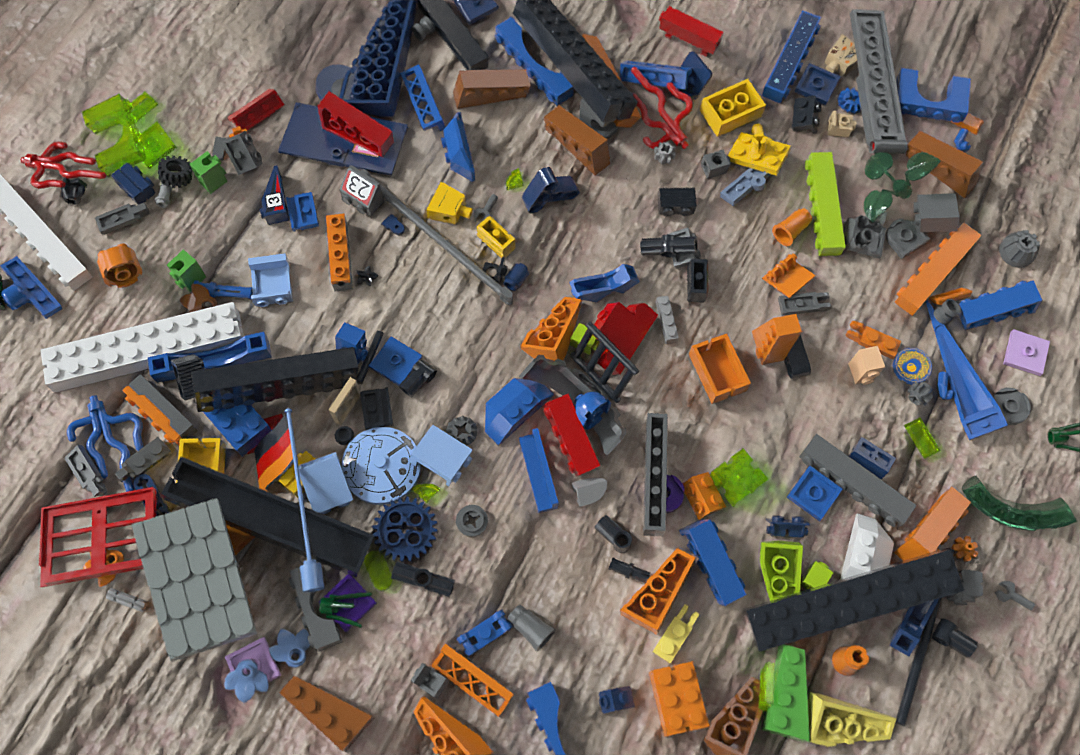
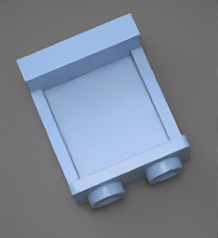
M286 253L248 258L253 289L251 299L255 306L283 305L293 301L290 266Z
M432 425L411 453L409 462L414 466L419 462L447 481L446 485L450 486L452 482L456 483L462 475L461 469L463 467L467 468L472 461L470 457L472 449Z
M336 452L298 465L300 478L312 510L326 514L331 511V508L339 506V508L345 507L353 500Z

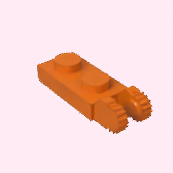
M851 321L850 327L861 332L862 335L848 330L846 337L866 348L878 346L882 355L894 359L901 343L900 340L865 326L863 323Z

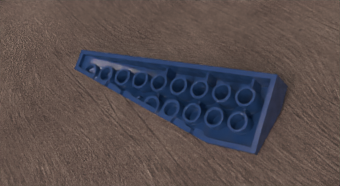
M389 0L387 6L383 7L382 15L380 18H377L366 37L367 42L364 46H361L358 58L353 60L351 70H348L345 74L339 98L361 112L377 117H394L403 81L401 72L405 71L411 43V27L414 25L417 0Z

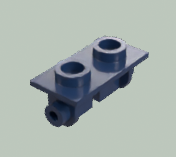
M773 515L772 518H766V521L770 523V526L766 528V532L771 536L785 537L786 529H789V537L803 538L808 535V528H805V526H810V523L804 520V517L793 516L792 519H784V516Z

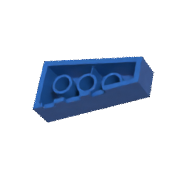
M711 519L697 520L679 529L681 536L686 535L689 540L687 547L690 552H693L698 557L697 565L703 574L708 575L706 581L717 602L720 605L726 606L745 596V584L740 577L738 578L735 572L737 570L736 565L732 559H729L726 553L728 549L724 541L720 540L717 534L719 532L717 525L711 522Z

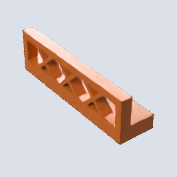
M444 644L440 650L441 653L431 667L499 717L514 694L454 649ZM446 656L452 660L453 669L443 670L437 665ZM454 663L459 665L461 668H455ZM456 671H467L470 682L460 683L457 681ZM453 672L454 678L448 673ZM471 675L475 677L477 680L472 681ZM483 683L487 694L477 696L473 691L472 684ZM469 684H470L471 690H469V689H468L467 687H465L464 685H469ZM488 688L495 693L489 694ZM499 695L505 700L498 711L491 706L490 696ZM487 697L488 703L481 698Z

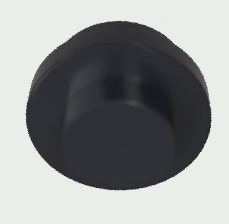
M341 426L336 430L334 437L338 444L348 445L354 439V432L348 426Z

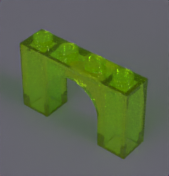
M120 94L82 111L86 127L95 134L112 126L122 125V135L118 142L110 148L95 154L98 169L101 172H105L108 177H111L112 173L126 163L134 166L147 159L145 155L146 148L140 139L142 135L136 126L137 119L131 111L133 108L132 104Z

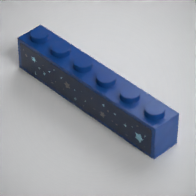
M802 10L764 87L762 97L779 104L783 98L788 97L791 90L788 87L789 85L793 86L797 77L795 73H799L803 65L801 60L806 59L809 53L807 48H811L815 38L813 35H817L821 28V25H819L821 17Z

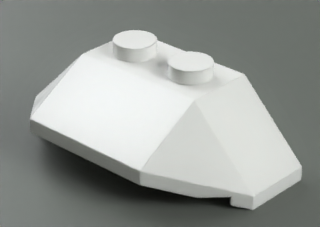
M856 514L840 580L890 564L894 542L876 519Z

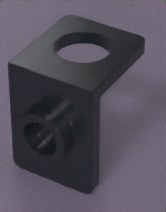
M502 257L500 265L485 262L483 266L485 273L489 268H494L497 271V274L491 278L500 284L502 277L506 276L508 266L505 265V257Z

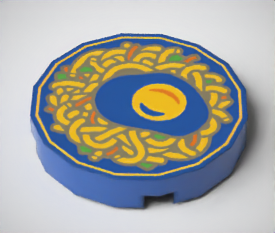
M916 348L901 350L896 355L892 364L897 378L910 385H913L915 382L918 384L924 382L932 371V364L928 355Z

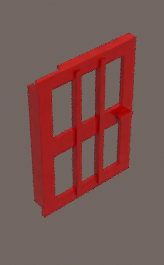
M150 487L42 507L39 566L41 567L40 587L144 569L141 559L106 565L107 549L136 544L135 538L107 543V529L128 526L156 517V489ZM145 501V517L107 524L108 507ZM92 511V527L54 533V517ZM92 532L91 546L53 553L54 539ZM91 552V568L52 575L54 558Z

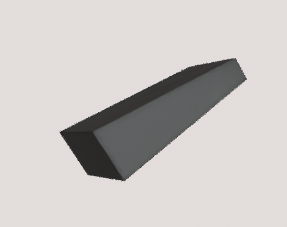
M215 137L212 156L216 155L219 160L223 161L226 150L221 142L227 138Z

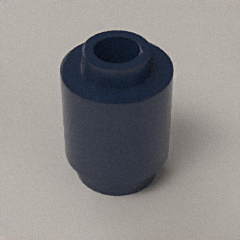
M515 263L505 276L504 285L512 291L519 289L529 276L528 267L522 263Z

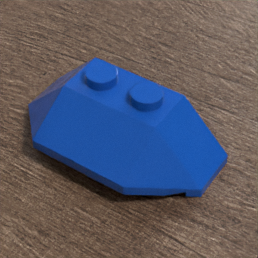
M457 112L443 130L444 138H441L442 147L447 149V153H444L446 164L450 163L451 170L473 182L476 181L475 170L461 112Z
M513 378L486 402L485 433L499 446L548 402L554 394L541 383Z

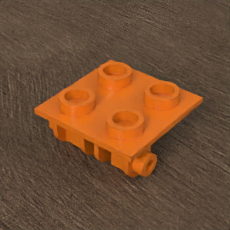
M792 253L788 254L787 258L780 261L779 264H776L775 268L769 270L762 279L788 298H791L811 281L815 275L796 262L797 256Z

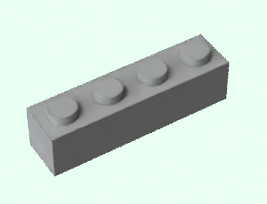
M657 297L655 303L665 344L677 343L679 337L669 297Z

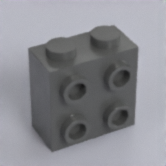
M955 193L917 195V202H913V213H916L915 225H918L919 232L958 230L960 216Z

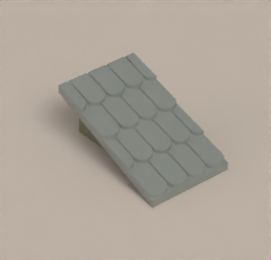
M217 498L132 524L139 555L170 661L173 662L257 634L221 506Z

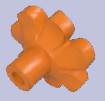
M965 536L963 539L961 537L955 539L956 544L952 545V549L957 551L955 556L958 559L963 557L964 562H969L971 557H977L978 552L974 549L978 545L976 542L971 543V537Z

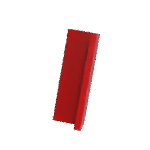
M268 89L227 118L236 127L240 126L241 130H249L285 104L275 89Z

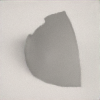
M588 478L571 482L573 491L577 492V502L580 507L598 501L607 489V480L602 478Z

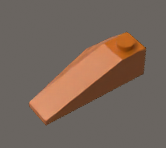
M564 297L551 310L552 313L546 319L542 318L539 321L540 325L535 330L531 329L527 333L520 346L521 349L534 359L538 355H544L546 359L554 361L560 359L563 361L567 354L583 301L572 297Z
M425 696L421 697L413 712L424 734L430 736L435 746L432 748L435 755L438 753L439 755L493 754L492 749L478 734Z

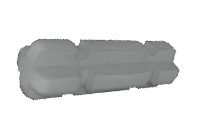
M113 588L109 589L106 598L141 612L146 609L148 604L143 599Z

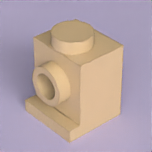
M833 111L828 120V135L849 138L851 132L856 127L853 115L836 113L837 111Z

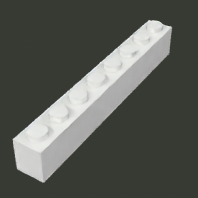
M0 175V214L5 213L7 215L4 219L12 227L14 225L18 227L15 231L22 239L27 237L28 241L26 243L33 251L35 249L39 251L37 253L38 257L44 263L46 261L50 263L47 267L55 275L58 273L61 275L59 280L65 287L70 285L75 291L90 280L92 275Z

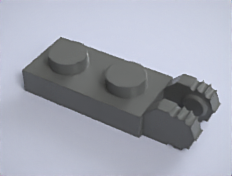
M811 292L794 294L791 298L785 295L779 296L778 302L781 316L828 311L832 308L831 303L818 304V301L830 298L829 293Z

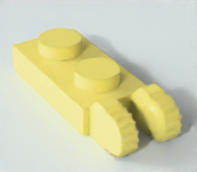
M686 604L683 605L678 615L673 618L652 651L669 664L676 656L692 630V625L699 616V613L695 611L687 624L680 619L686 614L689 607Z

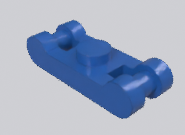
M502 609L457 638L459 644L464 646L467 657L475 654L513 628L511 622H508L504 617L506 614ZM498 621L501 628L495 630L492 624ZM475 636L478 643L472 645L469 639Z

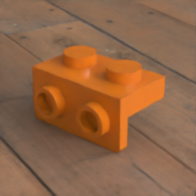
M709 472L692 476L683 483L684 493L699 520L727 507Z

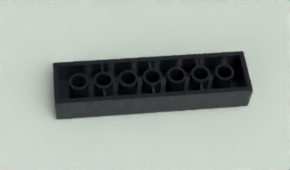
M349 347L192 371L197 412H211L221 408L230 409L239 405L249 406L257 402H272L276 399H291L300 395L309 396L318 392L327 393L336 389H342L350 377L357 381L358 363L354 348Z

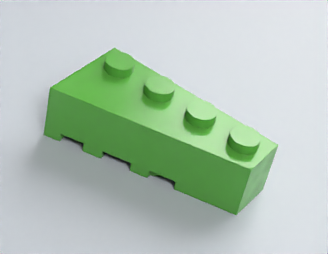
M784 644L778 647L762 731L799 742H809L805 650Z

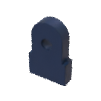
M390 214L381 223L384 228L390 230L395 235H402L405 231L404 225L393 214Z

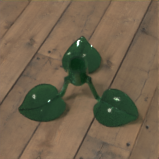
M879 152L872 155L866 163L865 175L871 180H876L885 173L894 183L893 191L882 189L879 192L874 190L866 196L863 208L868 219L874 223L879 216L885 213L892 205V195L902 199L910 197L913 191L910 187L912 185L910 181H917L925 177L941 162L940 159L925 152L913 155L906 164L908 170L905 171V181L903 179L896 180L887 171L894 164L893 158L888 153Z

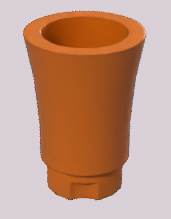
M805 208L793 212L785 220L773 226L772 232L775 239L782 245L790 246L812 221V216Z
M857 645L839 647L832 656L834 668L838 673L845 676L854 675L859 669L865 667L869 661L866 649Z

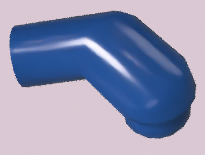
M964 128L960 129L954 139V143L958 150L966 152L969 151L971 145H967L969 142H965L968 130Z
M940 372L937 383L939 396L943 400H951L953 391L947 389L948 373Z

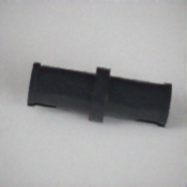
M614 557L608 570L625 575L626 579L630 577L642 583H646L651 572L635 567L631 562L628 564Z

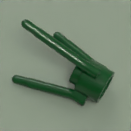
M1080 422L1049 429L1047 434L1048 442L1051 445L1054 444L1055 448L1080 452L1079 447L1064 444L1068 442L1069 435L1080 434V430L1066 431L1080 427Z
M363 592L322 597L319 608L320 613L326 614V618L362 628V624L335 614L339 612V608L355 607L354 604L340 603L339 600L372 596L373 593Z

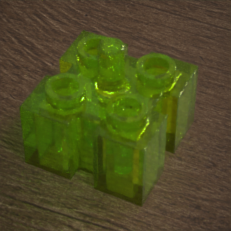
M744 448L734 454L727 463L723 462L712 470L710 474L717 488L719 489L723 486L726 490L724 496L733 508L769 480L759 467L756 469L752 467L753 459Z

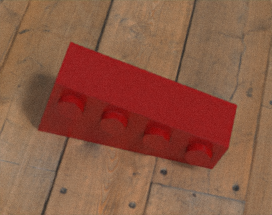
M330 91L317 106L323 129L382 158L394 143L393 133L389 128L384 127Z
M569 394L543 405L542 408L552 426L553 434L560 443L561 452L564 456L566 455L569 461L567 465L570 472L579 476L599 467V461L583 425L578 419L576 409Z

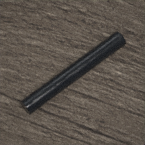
M376 331L367 356L358 373L357 383L363 384L369 370V365L384 333L381 331Z

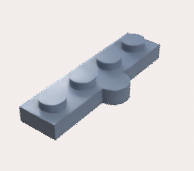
M749 168L720 192V197L732 206H735L752 190H763L766 184L765 179L771 174Z

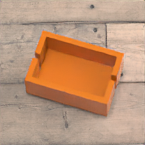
M727 333L712 338L710 343L707 340L691 347L689 352L690 359L711 404L725 400L729 395L733 397L748 390L751 382Z
M693 661L649 672L664 737L684 733L686 730L688 732L709 727Z

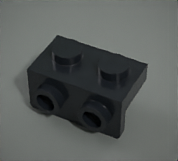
M815 95L795 99L791 127L793 131L811 129L813 134H817L818 127H820L819 113L822 111V106Z

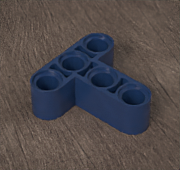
M545 167L537 172L521 198L528 212L533 214L540 211L546 202L571 200L577 197L580 191L572 176L555 177L552 169Z

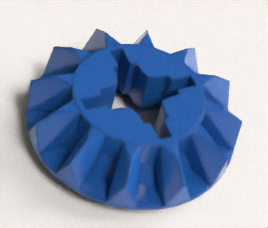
M847 87L844 91H841L838 96L839 106L844 111L850 113L861 111L859 93L855 90V87L853 89Z

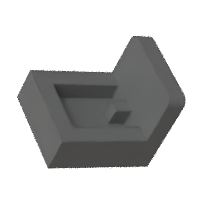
M424 663L415 671L411 682L437 700L450 682Z

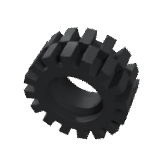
M172 155V158L166 156V159L162 158L158 163V179L161 180L162 184L166 183L167 187L172 185V188H175V186L182 188V185L184 187L187 186V183L190 184L192 180L191 162H187L186 158L182 160L181 156L175 158V155Z

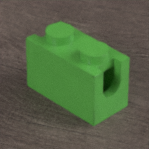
M206 151L190 163V166L199 183L212 194L228 181L225 177L226 171L221 166L222 163L216 155L212 157Z
M182 250L167 264L171 271L169 275L182 290L186 288L191 292V287L195 280L202 282L206 278L197 260L185 250Z

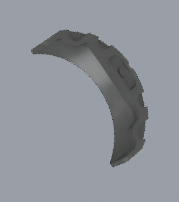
M538 355L519 376L521 379L541 383L562 396L569 394L573 405L578 395H584L593 391L609 399L607 394L587 375L577 368L570 369L566 366L565 361L560 359L554 361L546 359L544 355ZM612 406L607 414L605 412L601 414L603 419L593 427L600 438L606 455L627 434L626 428L622 427L619 420L620 413L618 409Z

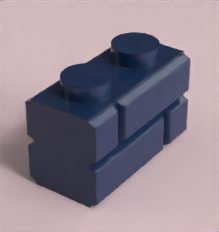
M126 163L112 173V178L137 205L145 203L147 199H150L156 193L153 189L154 184L148 177L144 178L142 176L143 173L137 166L132 167L129 163Z

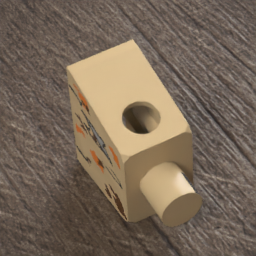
M842 34L828 53L825 60L827 65L825 70L832 73L837 72L840 76H845L858 68L854 42Z

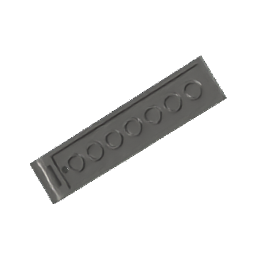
M853 9L850 12V19L859 69V76L856 80L869 152L877 154H904L907 151L908 145L904 133L884 11Z

